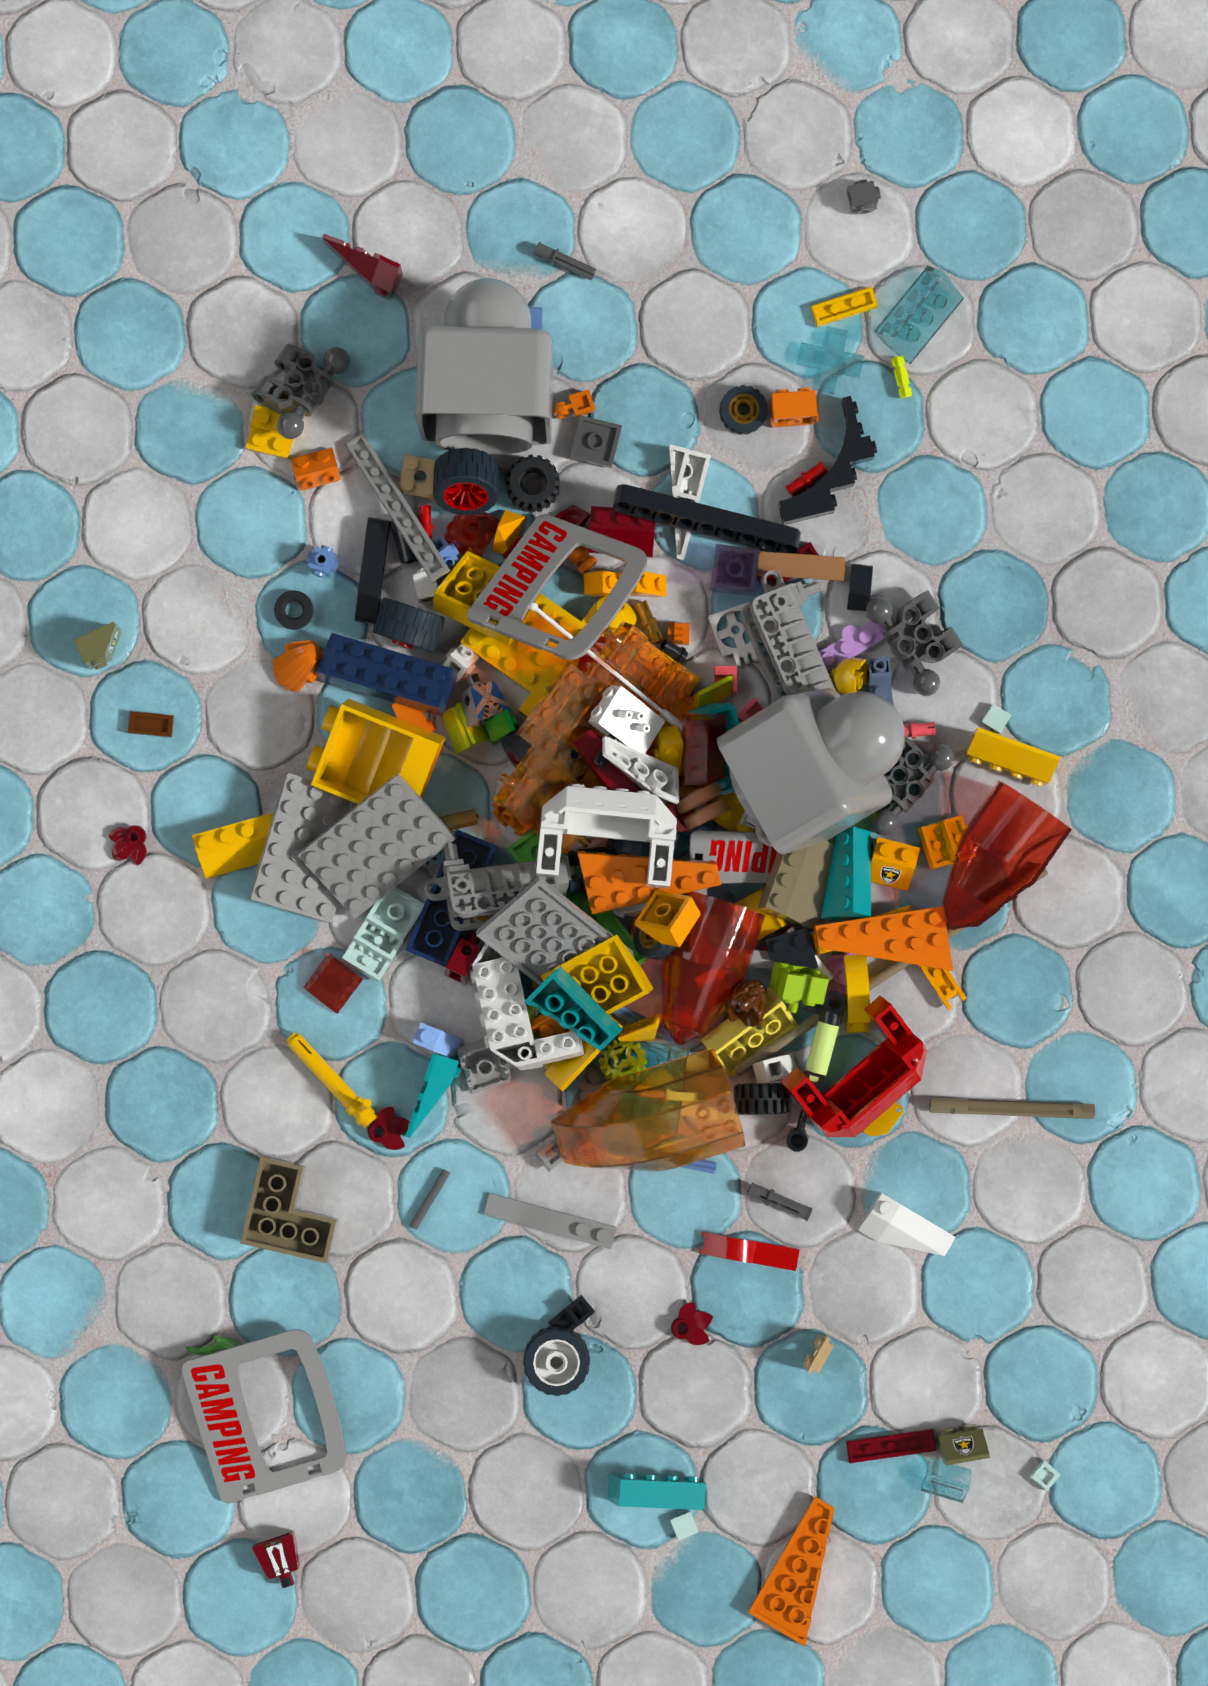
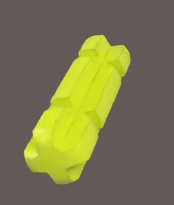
M896 356L891 359L892 367H895L893 371L897 387L900 388L898 390L899 397L904 399L911 397L912 392L911 387L908 388L910 383L906 367L904 368L903 366L905 365L904 357Z

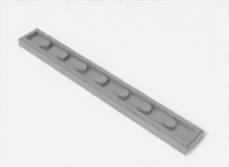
M361 433L346 442V448L430 581L433 582L450 572L447 564L365 435Z

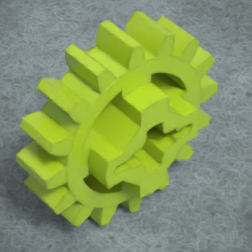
M613 1040V1046L607 1045V1051H601L602 1058L599 1059L602 1074L605 1073L607 1080L612 1078L614 1084L618 1080H621L622 1085H625L626 1080L633 1083V1077L640 1079V1071H646V1053L641 1048L640 1043L634 1045V1041L618 1043L616 1040ZM609 1063H611L612 1066H614V1069H612L609 1066Z

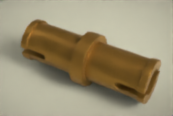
M645 600L637 603L634 607L642 623L640 625L642 629H645L651 644H659L664 641V638L656 624L658 621L656 617H653L647 604L648 602Z

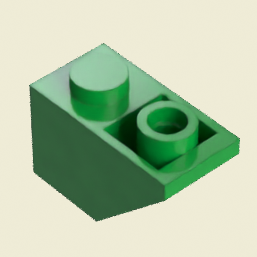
M508 710L484 722L492 745L501 743L504 738L519 728L514 714L509 715Z

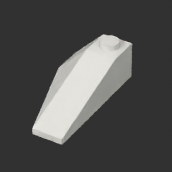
M606 736L602 738L603 756L644 791H649L651 794L672 803H679L677 767Z
M880 1192L858 1231L877 1242L941 1256L946 1255L956 1238Z

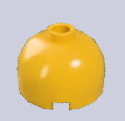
M846 658L837 665L836 669H832L830 678L836 692L843 693V695L851 692H864L860 691L863 683L866 685L868 663L865 662L866 659Z

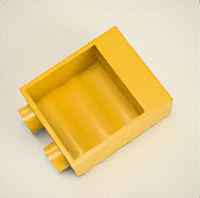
M347 699L341 704L340 708L330 705L321 727V729L330 732L325 748L315 745L306 769L315 772L311 783L312 786L356 804L362 802L396 773H399L414 791L423 798L445 737L357 701Z

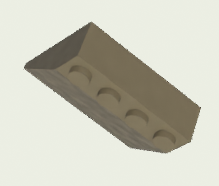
M826 841L786 854L777 852L757 909L803 928L807 927L808 930L815 932L814 926L820 925L822 920L821 914L834 844Z

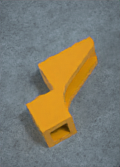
M602 570L584 573V595L595 597L608 596L622 572L615 573ZM644 572L630 596L666 597V575Z

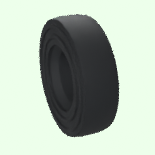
M291 590L279 596L274 606L277 621L287 629H301L313 617V604L310 598L300 591ZM291 602H298L302 606V613L297 618H290L286 615V606Z

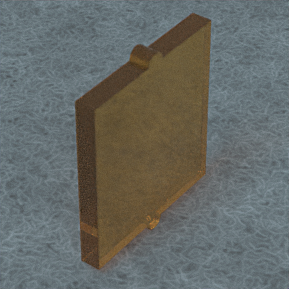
M475 809L441 816L439 819L452 831L477 825L479 814H476Z

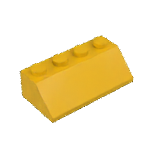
M979 727L972 732L964 755L969 758L968 761L977 765H981V762L988 764L989 769L1001 772L1004 770L1010 772L1009 776L1019 780L1022 777L1030 780V784L1038 787L1049 784L1061 758L1055 754Z
M274 812L192 835L197 856L206 879L258 865Z
M609 1014V1016L622 1028L623 1026ZM581 1039L584 1055L547 1063L544 1066L547 1070L544 1074L561 1091H564L597 1056L600 1050Z

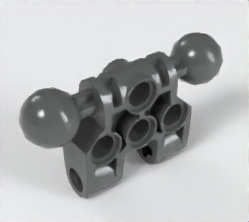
M286 344L274 361L275 365L286 373L284 380L277 381L271 377L263 376L251 392L254 400L281 415L277 421V430L282 437L294 439L302 434L304 429L303 418L311 416L315 408L323 403L324 396L334 384L332 377L335 374L344 373L348 369L350 357L343 348L333 347L327 350L323 357L324 368L321 370L316 367L313 354L292 344Z
M928 590L898 609L896 623L891 617L893 613L892 603L885 597L876 596L866 606L867 617L872 622L882 625L885 630L882 635L890 645L892 653L897 656L905 670L910 669L914 674L913 686L915 691L923 696L934 695L940 687L939 675L933 670L925 669L921 661L938 663L963 646L962 641L952 626L936 636L933 635L932 628L926 624L925 620L939 610L940 607ZM906 611L912 614L910 622L905 618ZM918 629H921L924 633L922 640L917 637ZM901 641H904L907 645L905 652L900 649ZM930 647L935 649L936 655L934 658L929 655Z
M905 736L904 748L899 760L889 772L884 774L892 789V803L888 808H881L874 812L870 819L871 828L875 833L885 836L895 831L897 816L902 811L907 813L914 803L924 795L928 787L935 781L933 775L938 770H947L952 766L955 755L950 746L943 743L935 744L930 748L928 763L923 767V752ZM910 753H913L915 761L910 765L907 758ZM896 769H899L901 777L896 781L893 778V773ZM911 784L916 786V792L913 795L909 793Z

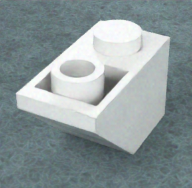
M793 1054L752 1064L757 1083H770L781 1080L796 1068Z

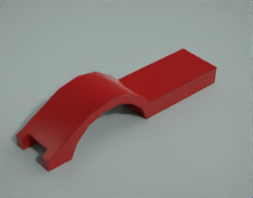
M702 1231V1236L705 1239L703 1249H699V1254L792 1271L797 1269L800 1249Z

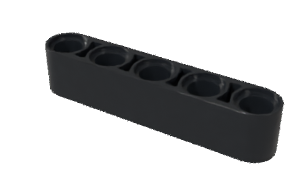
M368 517L355 622L375 624L379 612L390 530L389 519Z

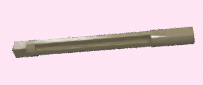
M930 1098L929 1112L1094 1119L1095 1104Z

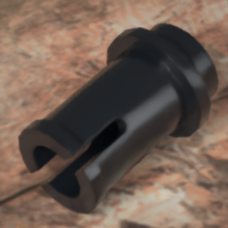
M665 639L660 645L659 650L672 657L678 663H683L688 656L686 648H680L668 639Z

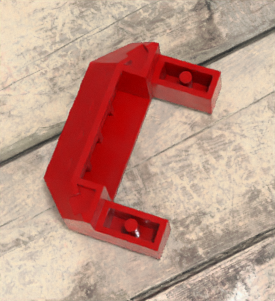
M881 995L863 1010L886 1040L821 1095L810 1079L797 1067L780 1081L814 1126L826 1137H856L922 1079L927 1053L926 1047L922 1040L913 1034L892 1004Z

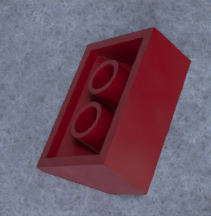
M591 506L589 530L644 551L647 557L653 558L655 522L618 513L613 507ZM588 548V553L602 554Z

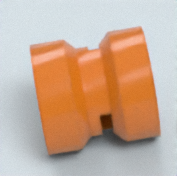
M583 546L578 547L568 557L572 564H576L581 575L589 571L598 562L594 556L588 553V548Z

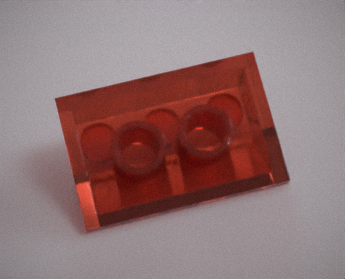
M682 714L683 753L681 780L684 785H707L725 779V759L718 747L717 738L726 732V714Z

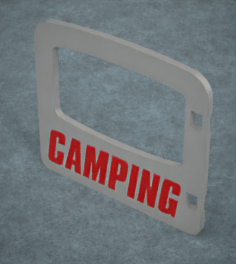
M548 514L539 515L467 612L468 620L471 623L487 627L496 633L537 649L553 653V655L568 660L578 659L584 656L594 645L630 597L647 568V556L644 551L634 546ZM583 546L627 563L620 578L603 604L574 639L564 640L522 623L529 610V604L534 602L554 572L576 547ZM492 618L499 621V623L494 625L489 623V620ZM551 641L558 645L556 648H553L546 644Z
M698 830L689 836V860H695V854H701V861L716 862L721 884L767 883L777 851L773 846L769 847L760 842L755 832ZM707 888L688 892V896L692 897L701 913L696 921L701 922V935H694V926L688 935V949L694 960L702 964L718 966L773 968L774 961L770 960L768 951L710 946L706 940ZM822 919L820 925L829 924L832 921ZM831 952L817 956L824 964L830 958Z
M291 1329L196 1357L183 1363L181 1368L218 1494L224 1503H234L248 1497L261 1495L319 1476L332 1474L340 1470L345 1464L347 1452L334 1396L314 1341L306 1331ZM294 1349L302 1361L316 1400L325 1435L327 1454L320 1458L273 1471L269 1469L253 1430L241 1386L239 1366L245 1362ZM320 1464V1471L309 1474L307 1467ZM254 1483L256 1490L243 1493L242 1486Z

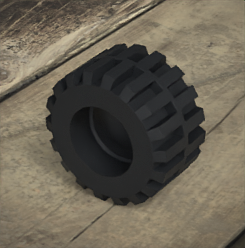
M533 454L528 455L527 458L522 456L519 458V461H514L512 467L507 471L505 480L507 495L520 510L524 511L525 509L530 513H533L535 510L541 512L543 508H549L550 504L556 501L560 488L559 473L556 471L554 464L552 465L547 458L542 459L540 455L533 457ZM528 473L542 475L546 481L544 490L536 495H529L523 492L520 488V480L524 475Z
M746 1083L734 1086V1113L738 1115L786 1114L789 1112V1092L782 1083Z

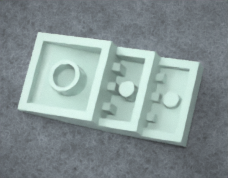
M394 887L374 904L341 961L379 983L419 918L424 903Z

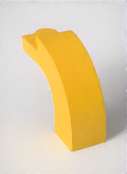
M844 955L846 1033L868 1032L870 1018L863 1010L870 1004L866 956Z

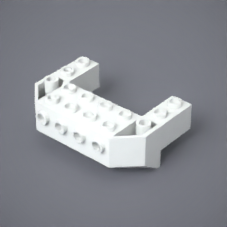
M571 784V786L565 787L542 807L536 876L558 878L563 834L650 842L646 887L669 889L677 819L660 798L649 791L633 793L629 792L628 789L618 788L616 791L607 790L606 787L594 786L593 788H585L584 785Z
M485 944L472 964L473 971L470 972L472 983L477 985L478 992L475 993L477 1005H481L482 1014H479L482 1027H486L487 1035H484L486 1048H490L494 1054L520 1070L544 1067L543 1064L584 1055L581 1038L576 1036V1033L573 1031L537 1040L533 1037L527 1006L524 1002L525 996L519 969L488 944Z

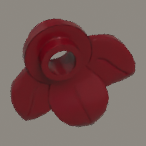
M132 825L128 828L120 826L110 832L108 837L115 842L112 848V857L115 861H122L130 857L136 866L144 861L147 854L144 844L146 832L141 826ZM132 833L137 834V840H134L132 838Z
M393 1107L383 1108L378 1112L376 1121L369 1125L368 1136L374 1142H381L387 1149H402L405 1147L401 1135L408 1130L410 1121L403 1117H395ZM377 1127H380L383 1130V1133L380 1136L375 1134V1129Z
M694 1302L686 1303L680 1308L678 1318L673 1320L671 1332L676 1338L686 1339L692 1345L706 1344L710 1340L704 1330L712 1322L713 1316L705 1311L696 1312ZM685 1324V1331H678V1325Z

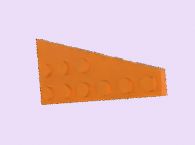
M577 851L592 914L648 902L655 890L684 894L721 885L717 863L714 861H684L673 858L671 884L669 889L646 887L649 856L610 855L602 852L585 853V851Z
M944 906L814 926L817 948L953 971Z
M814 1496L748 1610V1613L805 1647L834 1513V1507L817 1496Z

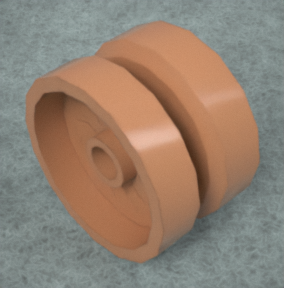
M717 782L705 788L702 786L687 794L686 798L675 804L678 812L681 814L691 809L694 811L693 814L684 819L688 831L731 809L726 799H720L712 803L711 799L717 797L722 792Z

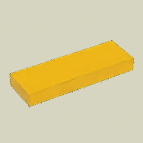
M871 286L812 305L810 309L818 328L877 309L878 303Z

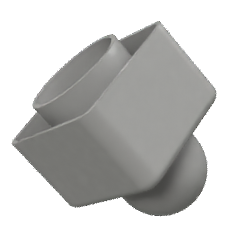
M493 278L476 279L463 285L448 302L444 314V326H428L423 328L418 334L415 417L421 439L428 442H436L437 446L450 451L456 448H475L489 455L520 453L531 449L532 445L551 443L553 400L551 336L545 330L531 328V314L528 304L521 293L512 285Z
M825 688L783 696L719 736L717 743L730 768L732 785L744 810L758 828L766 834L773 848L780 854H786L824 843L891 802L892 789L884 774L895 766L903 752L905 729L899 713L886 699L869 692H851L840 696L835 690Z

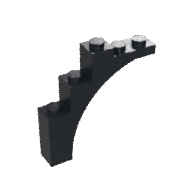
M851 396L843 397L841 400L846 429L843 446L836 462L829 472L813 487L797 496L779 501L778 508L783 525L833 514L835 511L834 507H837L835 494L831 495V492L851 488L854 486L855 480H857L855 467L851 468V465L874 459L877 453L876 443L871 441L870 435L861 437L864 434L861 422H857L858 406L856 401L852 402Z

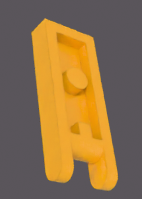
M918 965L947 1010L952 1008L947 1000L958 994L962 1001L967 999L949 971Z

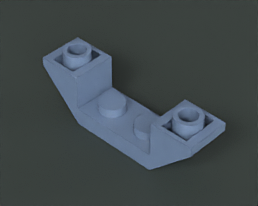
M890 657L868 658L869 693L876 694L893 705Z

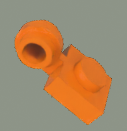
M589 389L568 395L570 402L568 405L565 402H560L553 406V414L557 416V419L568 417L571 410L575 418L596 411Z

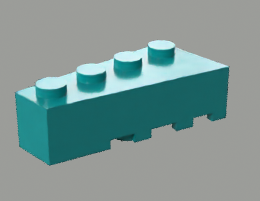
M853 826L836 835L821 919L842 922L871 916V831Z
M561 966L524 1001L529 1006L533 1005L539 1009L543 1015L550 1016L558 1021L559 1025L565 1029L572 1030L576 1033V1036L600 1051L623 1030Z
M609 1473L607 1500L621 1507L704 1510L706 1483L699 1480L697 1476H686V1479H680L676 1475L657 1477L655 1474H644V1476L633 1473Z

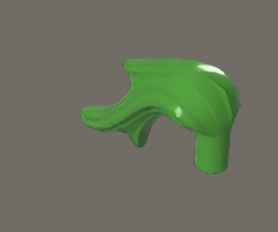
M214 1336L216 1341L209 1346L201 1348L186 1347V1349L193 1354L203 1356L241 1345L242 1343L234 1339Z

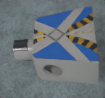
M478 673L466 678L469 688L460 695L468 728L482 725L485 721L505 710H508L509 713L511 712L510 706L495 682L491 681L482 684Z

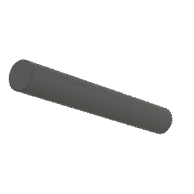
M445 1169L441 1171L410 1223V1227L415 1230L418 1229L449 1177L450 1172Z

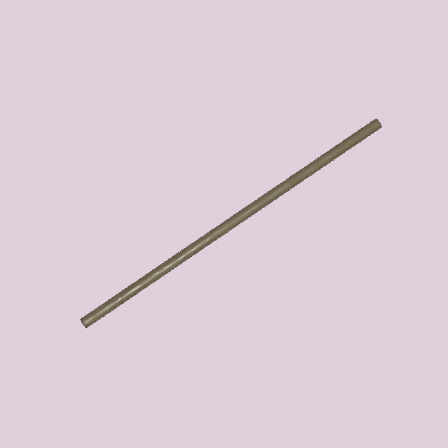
M1043 865L948 926V940L1047 876L1046 868ZM893 962L869 978V990L877 987L910 964ZM838 998L829 1005L832 1008H837L841 1005V1001ZM815 1013L735 1065L733 1068L738 1076L753 1067L752 1064L765 1060L817 1026L820 1014Z

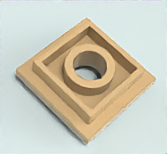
M405 454L398 486L400 492L434 500L433 476L436 460ZM419 472L425 473L427 476L423 483H417L414 480L415 475Z
M825 1334L817 1336L813 1344L815 1346L813 1354L808 1353L802 1365L810 1374H812L813 1370L818 1373L820 1372L834 1347L829 1342L830 1338Z

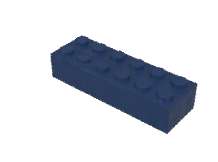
M331 633L316 671L321 681L443 717L457 680L454 668L335 633Z
M456 829L454 833L455 840L451 843L457 845L458 857L463 859L464 865L469 864L470 869L489 867L497 846ZM443 862L436 878L444 877ZM432 885L430 893L439 894L441 888L437 885ZM427 898L405 950L445 968L462 931H458L451 926L447 900L432 901ZM457 917V920L455 921H459V924H463L464 920L467 919Z

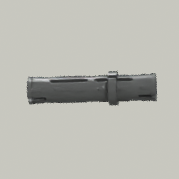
M753 1182L747 1192V1196L764 1202V1205H772L805 1221H808L813 1210L811 1207L775 1193L774 1189L768 1190Z

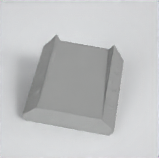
M484 1039L467 1045H461L457 1049L471 1094L512 1081L507 1062L494 1054L490 1048H486Z

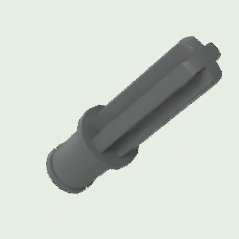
M541 242L535 248L533 255L550 261L551 265L556 264L589 280H592L595 276V268L559 252L558 248L555 250Z

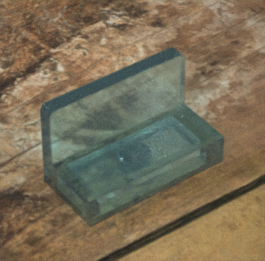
M929 1458L927 1472L920 1491L963 1503L969 1491L972 1471L971 1469L954 1464L946 1466L941 1460Z

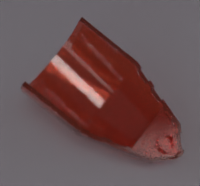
M998 779L960 835L942 897V905L949 928L956 930L980 926L1000 911L1001 907L1017 898L1018 894L1035 884L1072 829L1041 806Z
M688 892L680 895L692 897L701 915L681 946L676 947L666 959H661L662 1022L673 1041L678 1045H685V1043L695 1038L704 1036L720 1015L726 1000L733 996L732 994L739 984H742L745 980L765 919V915L697 892Z

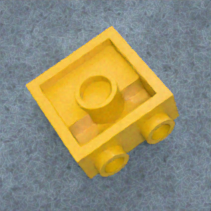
M262 404L260 406L255 405L246 450L289 460L294 439H286L279 434L277 421L281 416L280 414Z

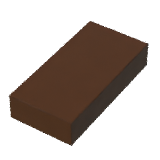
M130 711L128 733L172 738L175 716Z

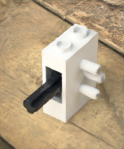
M610 685L604 691L599 705L592 710L591 718L588 722L608 738L646 753L665 720L622 686ZM601 746L593 762L596 766L603 768L608 759L603 756V748Z

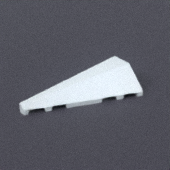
M670 444L672 494L674 497L699 503L711 455ZM675 527L677 559L684 560L691 531Z

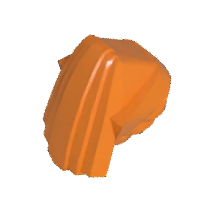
M311 640L285 644L284 653L272 661L274 677L277 683L294 693L299 692L306 683H313L318 677L316 671L324 653L321 646Z

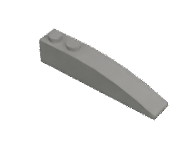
M489 1193L484 1215L608 1249L612 1248L617 1229L613 1225Z

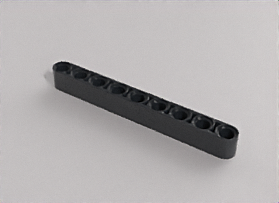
M627 484L618 485L615 489L613 509L618 513L774 553H799L801 532L797 528Z

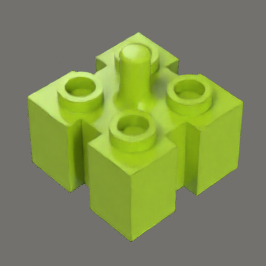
M774 961L769 987L775 991L776 995L783 1002L790 1003L789 1012L796 1013L799 1000H803L802 1003L808 1006L824 1004L829 979L824 974H820L821 971L818 969Z

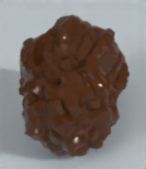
M747 980L737 988L731 998L726 1000L725 1008L730 1022L740 1019L745 1026L755 1027L761 1025L768 994L762 982Z

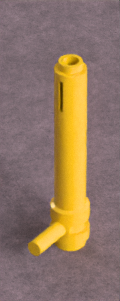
M294 1032L286 1040L289 1043L287 1046L346 1108L345 1112L350 1117L353 1116L356 1119L355 1122L358 1126H362L365 1129L377 1118L374 1114L375 1111L370 1107L372 1104L371 1100H364L361 1096L358 1097L301 1034L298 1035Z

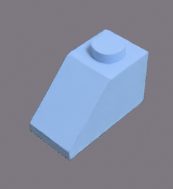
M420 1023L413 1040L414 1044L455 1059L457 1049L462 1042L461 1038L424 1023Z

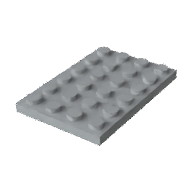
M285 773L249 899L332 923L338 900L297 854L358 804L312 786V780Z
M396 773L299 851L297 856L354 918H357L444 849L448 843L454 841L455 835L399 773Z
M540 876L476 930L477 937L538 985L544 982L541 975L613 937L611 933ZM627 947V949L633 956V951Z

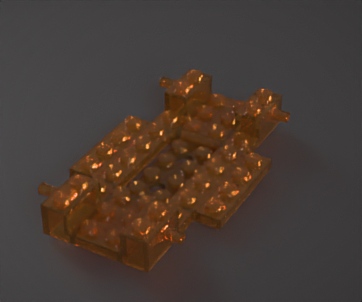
M622 621L615 632L608 629L607 633H604V637L608 639V642L600 651L598 657L660 708L670 712L679 699L688 706L692 704L690 701L693 702L694 698L685 691L695 676L680 663L672 661L648 641L649 637L637 627ZM596 660L592 662L585 673L572 663L567 662L516 733L529 743L531 748L510 777L503 773L501 776L504 778L500 777L499 779L504 785L493 800L538 835L540 834L543 805L565 787L571 786V784L584 785L585 788L602 787L591 769L588 770L582 780L576 781L580 775L584 774L587 763L581 754L578 758L572 759L570 752L575 747L573 741L588 729L593 730L602 738L606 736L588 722L591 718L592 710L602 700L604 691L610 685L622 686L657 715L659 714L655 708ZM655 739L645 754L652 756ZM563 834L561 852L567 854L577 841L585 848L589 847L590 845L587 843L591 844L592 841L586 836Z

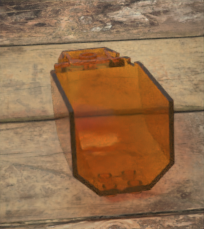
M713 1048L609 1080L597 1091L588 1094L580 1103L571 1106L551 1120L563 1162L580 1167L664 1171L746 1146L744 1132L727 1077Z

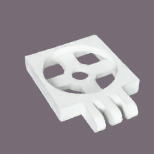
M749 602L708 616L722 658L732 654L737 668L742 667L739 659L743 657L745 665L750 664L747 656L750 654L753 662L758 661L751 642L746 645L744 643L742 635L746 630L743 623L737 622L734 612H740ZM748 609L746 615L752 618L753 623L750 625L752 628L756 624L750 613V610ZM726 616L729 625L726 629L717 631L719 619ZM733 626L739 627L740 631L738 634L731 632ZM755 629V637L761 640L762 638L760 636L758 629ZM728 637L734 638L737 648L728 647L721 640Z

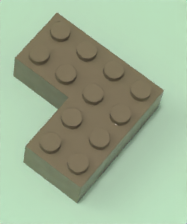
M266 1156L260 1157L240 1244L318 1262H329L338 1218L296 1209L306 1168L305 1165Z

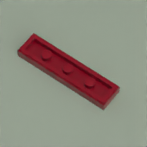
M933 1428L846 1440L849 1464L937 1451Z

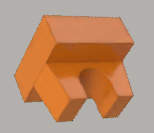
M668 622L667 639L675 645L689 646L690 623Z

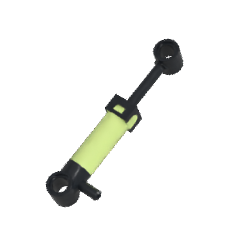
M839 991L827 993L823 1005L815 1004V1006H808L804 1004L803 1007L804 1010L820 1014L804 1074L810 1079L817 1090L821 1091L824 1086L846 1003L845 996ZM833 996L838 997L841 1001V1005L837 1008H832L828 1003V1000ZM802 1109L797 1126L789 1131L786 1138L787 1146L795 1152L803 1151L809 1140L808 1133L805 1130L808 1117ZM799 1134L803 1137L804 1142L800 1145H795L791 1140L792 1136Z

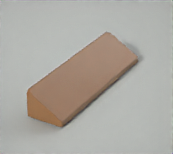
M759 552L757 576H763L766 572L775 570L785 578L844 581L846 557Z

